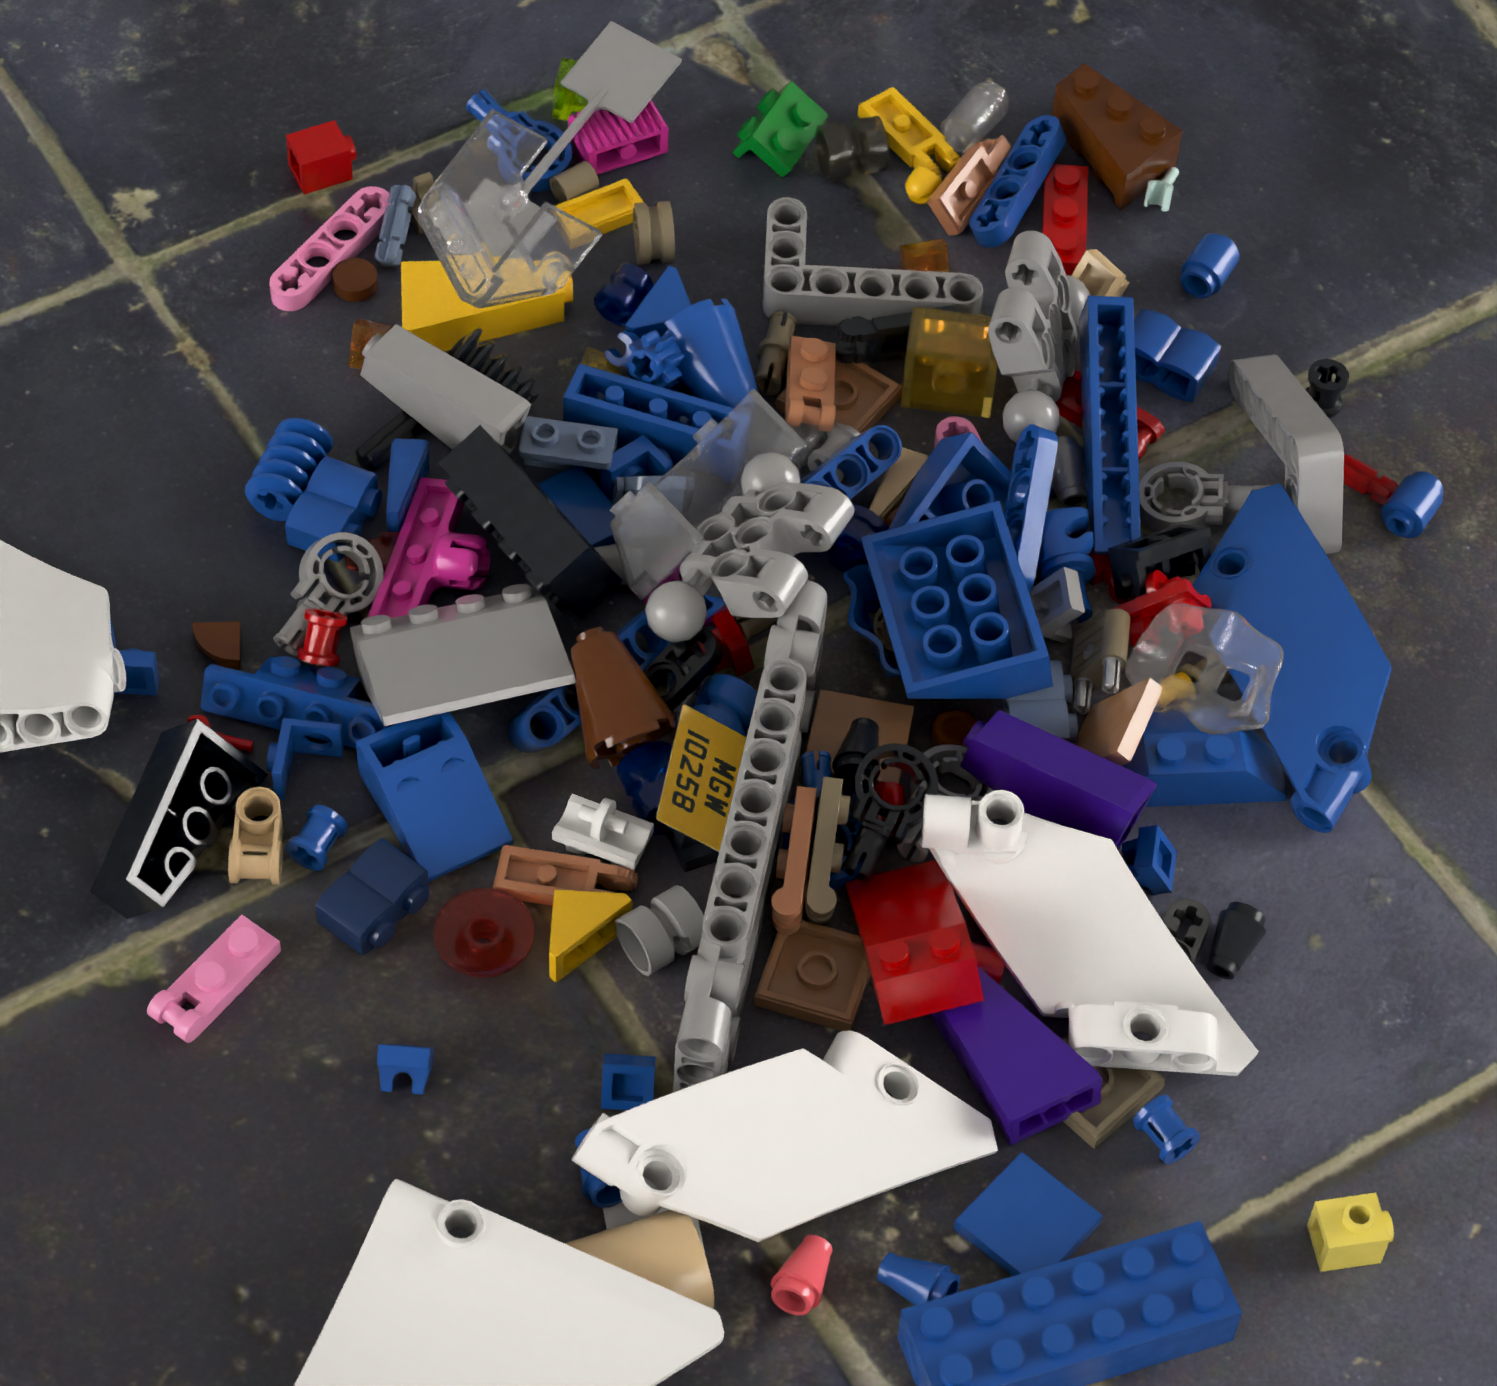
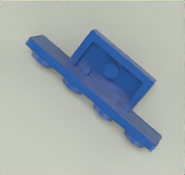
M269 656L255 674L214 664L208 665L204 670L200 708L205 712L281 730L283 718L341 724L343 745L356 748L357 740L391 726L383 725L372 703L357 700L361 678L346 675L343 670L338 668H316L300 664V661L293 657ZM319 733L305 735L327 742L331 741L327 736Z

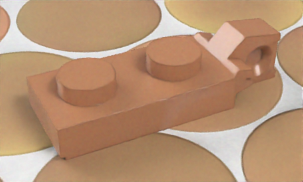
M1004 135L991 140L987 138L983 142L975 143L972 147L968 148L928 199V205L949 236L960 234L967 227L971 216L998 173V167L1011 151L1012 147Z

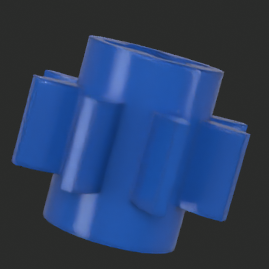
M653 330L628 345L632 354L626 363V367H629V371L635 380L651 383L663 388L668 383L682 376L678 367L681 364V360L685 357L674 341L673 336L660 338L657 330Z

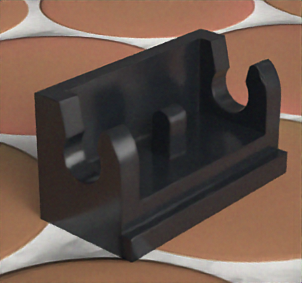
M1178 524L1108 548L1116 598L1126 599L1133 594H1136L1137 597L1146 594V575L1156 570L1162 571L1168 580L1177 576L1181 578L1195 575L1193 552L1198 557V567L1201 572L1211 556L1208 539L1211 536L1210 527Z

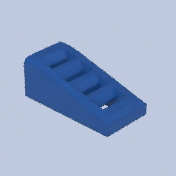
M394 438V442H391L386 510L387 537H390V541H397L420 478H426L429 473L430 446L427 440Z

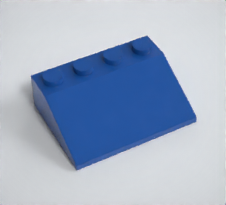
M1000 501L861 537L908 699H1007L1053 687L1048 650Z

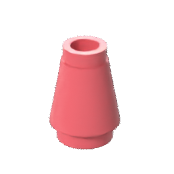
M817 1235L805 1236L802 1243L799 1244L771 1280V1287L773 1289L771 1298L781 1310L792 1315L801 1316L806 1315L812 1308L819 1305L830 1256L833 1251L831 1244L826 1239Z

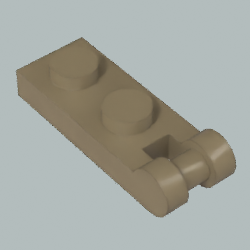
M823 776L820 788L804 904L806 919L809 922L820 925L829 922L836 906L837 897L834 890L829 886L831 872L840 874L844 844L835 843L837 825L846 826L850 805V796L841 795L843 779Z

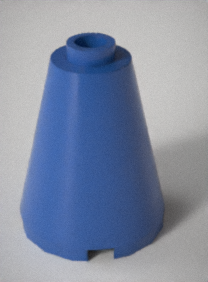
M721 298L722 305L714 306L711 299L703 300L686 307L665 322L668 331L661 338L673 336L681 353L684 354L685 358L681 360V364L678 367L682 376L678 379L695 397L752 413L754 421L758 416L757 411L760 409L762 402L737 315L727 299Z

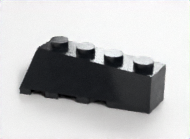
M199 719L161 732L90 892L126 919L163 908L195 868L197 858L206 848L212 847L221 835L220 829L231 816L235 815L238 797L244 791L260 786L269 774Z

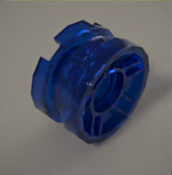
M853 504L855 510L853 517L831 548L827 550L832 556L829 562L844 573L858 565L868 564L861 537L889 529L884 520L873 511Z

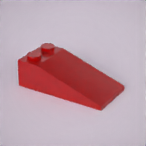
M936 860L872 875L869 882L857 879L845 882L884 1025L984 1001L977 960L964 918L951 884Z

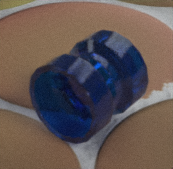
M628 263L621 264L610 277V283L603 285L594 297V305L600 315L610 323L626 326L629 319L653 288L654 283L650 276L640 267Z

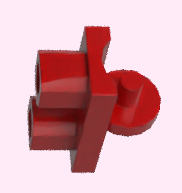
M1160 570L1146 575V594L1113 608L1129 613L1131 617L1129 630L1130 645L1144 654L1160 648L1162 644L1160 630L1169 627V631L1177 637L1186 638L1201 631V614L1212 610L1210 597L1206 594H1199L1189 580L1186 578L1182 580L1179 576L1168 580L1167 576Z

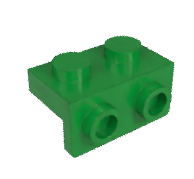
M792 81L778 92L773 88L770 89L756 105V108L760 111L759 115L756 118L751 116L738 130L736 136L741 140L732 151L737 158H740L750 149L781 177L791 171L829 116Z

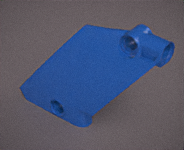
M1279 483L1251 491L1192 586L1199 594H1206L1211 599L1212 610L1201 614V629L1212 632L1209 637L1212 645L1283 765L1295 789V793L1290 799L1295 816L1308 828L1317 832L1329 833L1334 829L1353 794L1363 791L1371 782L1372 772L1367 755L1392 667L1328 556L1282 484Z

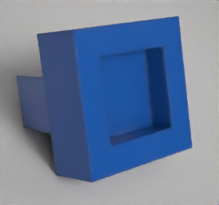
M1158 825L1139 827L1138 838L1122 843V853L1129 862L1135 861L1128 868L1140 887H1148L1153 895L1172 893L1177 851Z
M388 1043L378 1044L377 1065L379 1067L381 1091H394L395 1077L400 1072H405L413 1079L412 1094H424L431 1069L433 1068L435 1047Z
M604 1053L601 1109L630 1110L653 1101L656 1056Z

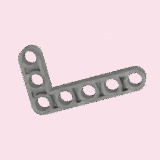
M790 197L776 199L769 205L767 211L763 312L768 319L772 313L784 311L781 323L784 324L787 314L790 313L796 318L797 324L839 326L843 319H851L856 316L872 320V318L954 305L960 314L956 333L971 331L978 325L983 285L973 275L953 272L805 265L806 207L799 200Z
M1272 354L1231 360L1228 368L1231 393L1285 464V491L1301 513L1326 554L1340 552L1343 524L1344 448L1338 429L1278 355Z

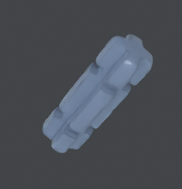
M394 185L390 189L387 202L391 205L386 207L379 239L383 241L378 242L374 256L379 265L385 268H396L401 262L403 250L399 249V247H403L405 244L411 219V213L408 211L413 209L416 197L415 192L408 185Z

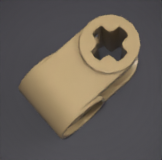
M250 788L238 797L233 839H231L229 846V883H238L240 879H270L272 885L281 884L284 828L280 799L269 788ZM257 816L269 817L263 821L251 820Z

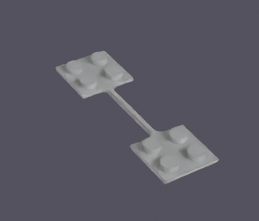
M610 21L561 81L562 86L581 95L588 101V104L519 189H508L483 176L434 236L433 242L464 260L523 259L555 219L554 214L528 199L530 190L594 112L607 110L633 123L682 62L681 58Z

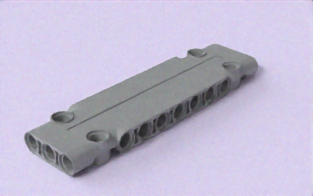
M807 580L786 612L781 617H778L776 626L772 625L770 629L764 670L757 692L703 917L701 941L697 956H692L684 994V1001L686 1003L675 1045L673 1093L726 1074L728 1062L732 1063L734 1060L741 1024L739 1016L744 1007L783 836L785 804L791 801L799 766L801 732L808 733L816 694L814 688L823 652L828 597L827 592L822 586Z

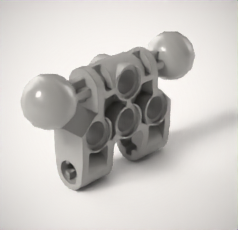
M1025 231L1015 237L1005 270L1008 289L1003 290L998 295L988 328L992 350L1000 372L1004 376L1013 378L1018 391L1008 401L1002 412L1003 429L1015 443H1017L1022 431L1030 424H1035L1054 433L1057 432L1060 425L1059 407L1055 402L1061 396L1065 379L1072 377L1075 372L1073 346L1077 337L1076 327H1079L1080 315L1087 297L1090 296V292L1083 282L1075 277L1066 275L1061 259L1051 240L1038 231Z
M775 452L756 455L745 465L740 479L743 496L731 497L723 506L722 512L709 517L697 527L695 531L697 543L692 548L691 554L680 564L679 571L683 580L663 583L650 594L645 608L648 626L659 638L670 642L690 640L702 630L707 616L704 595L722 597L732 616L750 618L781 617L808 579L806 568L793 556L800 552H822L830 549L854 515L855 510L850 499L835 488L800 483L798 468L784 455Z

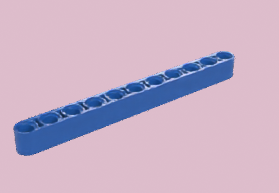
M877 425L851 438L800 480V483L835 488L851 500L898 460L902 451L901 440L892 428L885 425ZM869 442L876 446L878 459L871 455L868 446ZM837 468L844 473L846 486L839 482L836 476ZM704 595L707 610L706 619L725 604L722 597ZM645 609L616 632L642 671L671 643L668 640L659 638L648 626ZM636 631L644 635L647 640L648 649L646 653L641 651L635 643ZM575 683L545 690L512 718L508 728L509 738L518 750L525 753H535L553 746L581 724L579 706L578 710H574L568 706L565 699L567 688L577 694ZM532 717L537 718L544 727L542 740L536 738L530 730V720Z

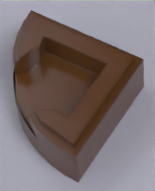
M240 621L192 623L193 637L199 651L217 661L219 666L241 670Z

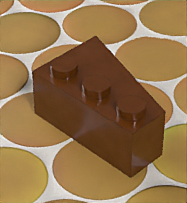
M1085 63L1056 84L1052 116L1059 119L1066 141L1078 156L1083 155L1092 166V175L1098 183L1104 182L1112 192L1114 203L1120 211L1147 190L1148 181L1159 180L1166 175L1171 167H1176L1183 130Z

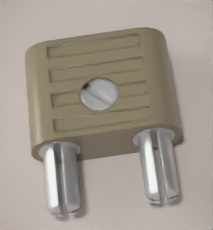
M1109 609L1074 635L1070 675L1072 677L1073 689L1075 690L1073 711L1075 713L1078 712V714L1084 715L1090 711L1091 692L1101 685L1102 690L1108 694H1114L1119 690L1120 672L1127 665L1131 618L1129 613L1124 610Z

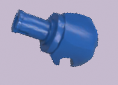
M1081 507L1053 509L1046 512L1037 573L1040 581H1043L1063 567L1078 571L1085 613L1077 617L1078 623H1081L1093 615L1085 584L1093 579L1096 574L1094 560L1089 556L1094 545L1093 532H1086L1089 527L1088 509Z

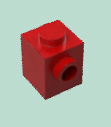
M335 120L286 135L288 165L304 195L353 180L352 161L357 160L356 148L350 135L343 136Z

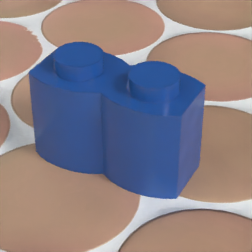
M1141 309L1134 319L1136 380L1153 383L1171 397L1193 402L1216 368L1221 346L1203 332L1181 328L1171 318L1162 313Z
M325 456L316 467L306 490L297 499L285 523L287 544L306 551L314 542L330 534L347 532L361 537V525L368 516L373 517L376 514L382 500V491L378 490L377 474ZM329 543L317 555L320 556L327 550L337 546H346V544ZM332 554L327 559L339 562L345 554Z

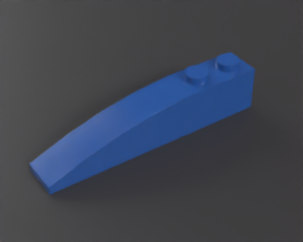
M1088 296L1079 318L1085 479L1090 531L1093 532L1094 540L1093 555H1109L1108 548L1141 537L1133 297Z

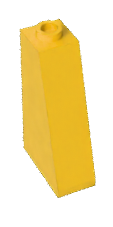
M563 258L401 262L402 328L443 352L451 350L460 339L479 327L483 331L477 343L563 322L564 303H573L572 276L563 275Z

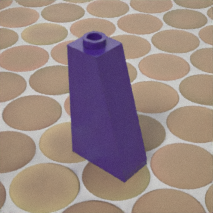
M998 710L986 724L979 720L963 741V745L968 750L960 767L992 790H1005L1018 796L1023 803L1024 813L1059 825H1068L1069 828L1112 839L1118 850L1122 843L1128 839L1157 787L1156 783L1140 774L1001 710Z
M978 967L984 1001L930 1014L1010 1146L1068 1119L1070 1114L1077 1111L1081 1113L1101 1103L1102 1078L1098 1071L980 967Z

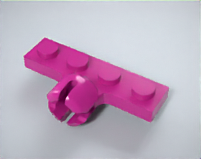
M420 478L383 575V582L379 586L368 617L387 615L390 618L408 615L410 609L427 605L431 594L437 588L445 587L475 591L484 586L486 578L471 576H485L489 573L490 551L486 548V539L476 534L454 532L464 504L444 484L447 480Z

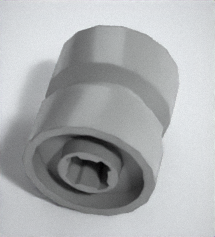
M675 885L651 900L650 909L640 905L619 917L615 921V929L620 944L629 960L643 975L650 976L674 961V952L684 956L699 947L704 915L690 893L682 886Z

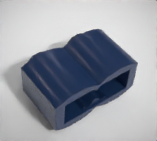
M381 838L357 859L348 872L335 880L321 895L315 904L317 921L362 956L370 952L374 947L381 948L393 936L396 929L395 923L408 913H417L426 903L429 897L428 871Z

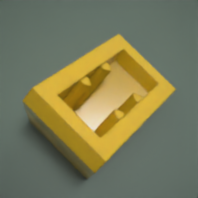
M554 890L549 947V977L555 983L617 937L615 921L632 911V899L625 893Z

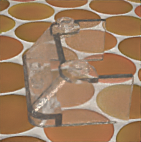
M493 109L490 110L427 191L418 209L419 223L459 298L476 308H486L555 293L567 283L569 276L602 236L597 228L547 202L541 206L518 235L511 221L523 211L528 200L527 186L521 175L547 144V140L540 134Z
M752 389L719 424L713 418L705 423L692 437L698 444L654 485L649 481L636 495L630 490L610 509L615 515V518L610 522V528L628 586L642 601L680 566L683 560L691 554L692 549L704 538L696 530L697 527L709 517L722 512L723 506L731 497L743 496L740 479L744 467L758 454L775 452L791 459L806 444L755 389Z

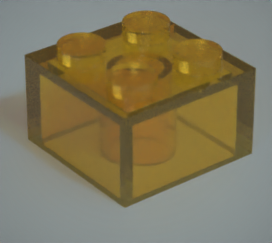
M913 307L901 407L990 418L998 367L988 332L992 317L982 314L975 315L934 308Z

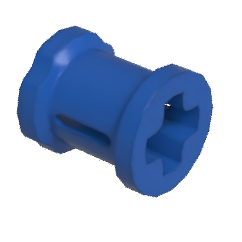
M316 804L314 807L309 808L306 813V824L298 836L289 839L285 849L288 855L302 867L313 871H320L327 864V853L336 839L344 837L348 831V824L333 809Z
M1168 1095L1159 1096L1146 1104L1133 1119L1135 1128L1138 1131H1145L1161 1150L1159 1157L1165 1164H1171L1183 1158L1197 1145L1201 1137L1195 1128H1188L1172 1109L1173 1101Z

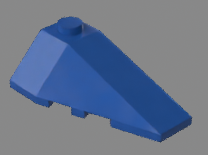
M973 432L942 438L917 472L889 529L1000 501L1004 513L1011 471ZM868 568L867 573L871 576L870 569Z

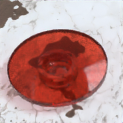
M476 888L454 896L441 908L434 923L433 933L436 949L440 957L450 967L469 976L493 977L511 971L525 960L534 943L535 928L530 911L517 897L499 889ZM481 938H489L492 940V942L486 944L478 943L476 941Z

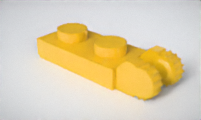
M894 87L858 105L857 116L908 166H913L914 169L917 166L926 167L936 173L942 180L941 171L936 166V163H933L930 156L934 155L938 165L948 174L960 160V155L945 141V136Z

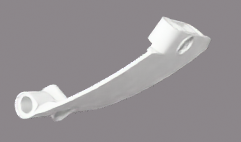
M1005 790L992 791L986 794L981 801L971 800V797L925 794L922 848H929L978 927L1040 1014L1047 1017L1069 1018L1068 1045L1091 1066L1238 1076L1258 1055L1256 1047L1210 989L1164 924L1126 865L1112 839L1062 826L1024 813L1023 803L1019 797ZM1002 819L1008 822L1009 824L998 825L994 824L990 820ZM1145 1032L1152 1036L1153 1040H1139L1132 1033Z
M847 1030L837 1034L823 1060L803 1048L703 1081L612 1117L602 1113L582 1140L571 1160L609 1186L615 1185L620 1188V1198L624 1206L636 1215L651 1216L663 1207L760 1242L871 1196L995 1154L998 1148L991 1119L866 1036ZM644 1178L651 1180L658 1190L650 1188Z

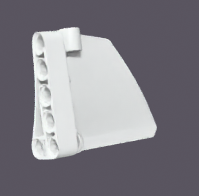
M0 540V753L101 735L109 723L114 693L122 692L126 687L124 661L117 648L114 649L111 638L110 603L107 590L104 587L50 566Z
M396 1178L383 1198L348 1278L294 1386H656L717 1347L723 1341L724 1329L719 1313L710 1307L482 1208L472 1201L460 1199L449 1202ZM452 1228H463L469 1231L471 1236L460 1239L453 1237L447 1231Z

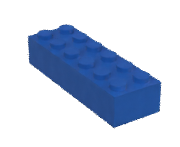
M1200 1220L901 1309L897 1339L916 1386H1087L1231 1342L1234 1339L1242 1311Z

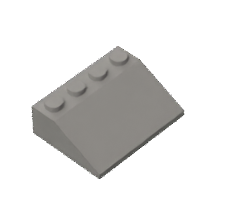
M527 584L508 586L502 590V594L485 598L479 594L466 595L458 598L455 601L456 604L437 608L435 605L417 606L408 611L409 614L394 618H390L387 615L371 616L362 620V625L350 627L361 684L384 726L576 683L574 671L547 601L535 587H530Z

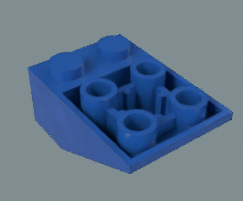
M450 712L397 723L356 741L359 776L409 858L428 871L429 882L501 850L502 846L514 844L510 831L470 744Z

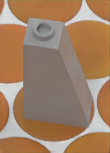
M397 324L384 336L377 333L366 344L362 351L365 359L360 376L453 450L479 425L509 454L516 448L531 407V403L525 398Z

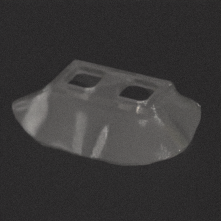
M1175 603L1165 607L1158 613L1141 635L1127 659L1125 673L1132 686L1152 678L1162 687L1161 695L1153 711L1160 713L1180 711L1202 732L1211 735L1227 734L1242 730L1259 729L1266 725L1270 716V698L1275 680L1282 668L1284 651L1276 641L1260 633L1243 616L1235 611ZM1189 651L1208 659L1207 665L1196 683H1189L1175 677V671L1183 655ZM1229 669H1235L1250 676V681L1238 701H1232L1217 694V689Z

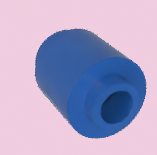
M1213 233L1206 234L1201 238L1181 268L1180 283L1186 292L1197 298H1207L1220 290L1240 260L1239 251L1234 242L1227 236Z
M1418 471L1406 476L1381 510L1382 520L1388 530L1400 537H1418L1442 505L1444 489L1441 482L1434 475L1424 471Z

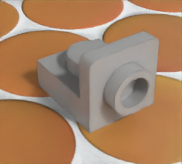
M1063 567L1032 587L1029 594L1043 637L1065 643L1072 639L1069 622L1085 613L1078 571Z

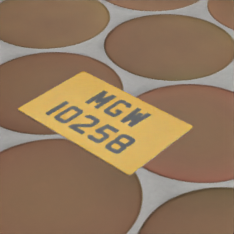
M683 704L656 819L719 852L747 737Z

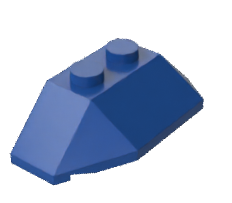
M1228 707L1153 710L1131 762L1122 765V767L1140 774L1157 784L1146 807L1286 801L1287 798L1282 765L1275 751Z

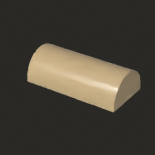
M667 1210L564 1243L707 1307L714 1308V1290L709 1266L700 1238L690 1216Z

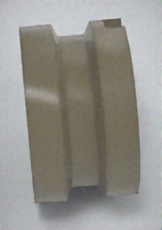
M658 201L656 206H647L645 202L633 203V233L638 265L650 264L652 259H660L662 263L674 262L675 236L670 201Z

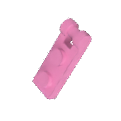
M241 915L167 990H162L153 997L148 1005L147 1014L160 1024L167 1022L173 1026L174 1034L186 1043L194 1041L281 952L280 941L244 915ZM188 1001L195 1008L186 1011L182 1006Z

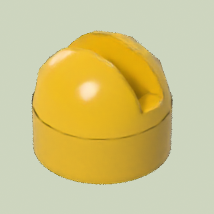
M917 166L909 175L905 183V190L909 199L915 204H928V199L942 183V180L930 169Z

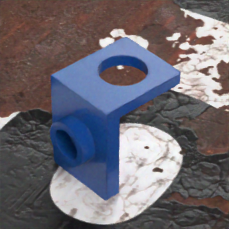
M283 718L278 743L271 742L267 754V771L272 772L274 792L280 800H285L294 752L334 757L343 756L341 724ZM319 733L327 736L331 741L324 744L309 741L305 735Z

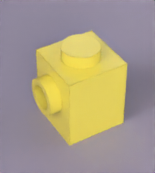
M1376 1193L1315 1201L1307 1223L1320 1272L1379 1264L1382 1262L1389 1242H1392L1394 1238L1391 1216L1388 1211L1381 1210Z

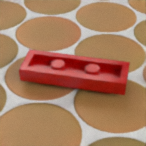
M1053 164L1043 181L1041 233L1051 240L1061 259L1065 273L1072 275L1086 252L1088 167Z

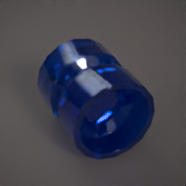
M663 741L651 742L632 750L620 761L616 769V775L626 795L633 798L632 808L637 818L654 823L653 835L666 834L667 826L656 819L673 748L670 743Z

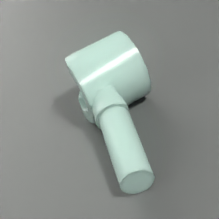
M1171 167L1162 180L1148 181L1144 201L1145 207H1148L1149 204L1162 206L1161 211L1169 210L1174 187L1172 184L1179 175V170L1176 167Z

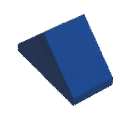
M672 266L667 267L627 322L625 331L635 333L640 339L643 335L657 330L661 338L668 331L665 322L681 310L691 306L676 268Z

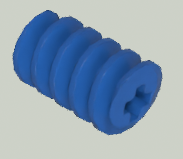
M288 418L279 423L274 432L275 435L272 436L267 449H265L260 458V462L245 485V495L249 503L257 512L275 521H287L295 502L306 490L316 467L334 446L333 438L328 431L310 420L301 418Z

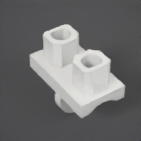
M572 794L563 816L552 831V840L565 844L566 851L580 856L592 854L608 860L612 865L625 866V868L635 870L654 832V823L616 810V801L604 798L599 804Z

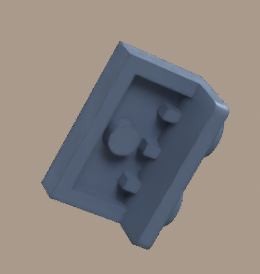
M527 416L519 445V456L524 458V465L565 471L574 466H583L588 474L600 475V469L608 470L611 467L613 454L618 449V429Z

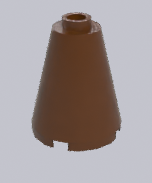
M595 627L579 634L576 637L578 643L570 651L576 680L575 685L584 747L589 766L593 769H600L598 760L608 759L611 767L638 760L663 748L660 738L669 732L674 740L678 726L677 719L616 632H605L603 627Z

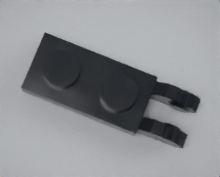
M954 305L876 317L872 318V320L861 316L843 319L839 324L837 332L839 334L838 337H841L842 341L838 340V343H836L835 358L837 361L847 365V363L852 364L853 362L856 364L869 361L871 363L950 351L953 347L960 314Z

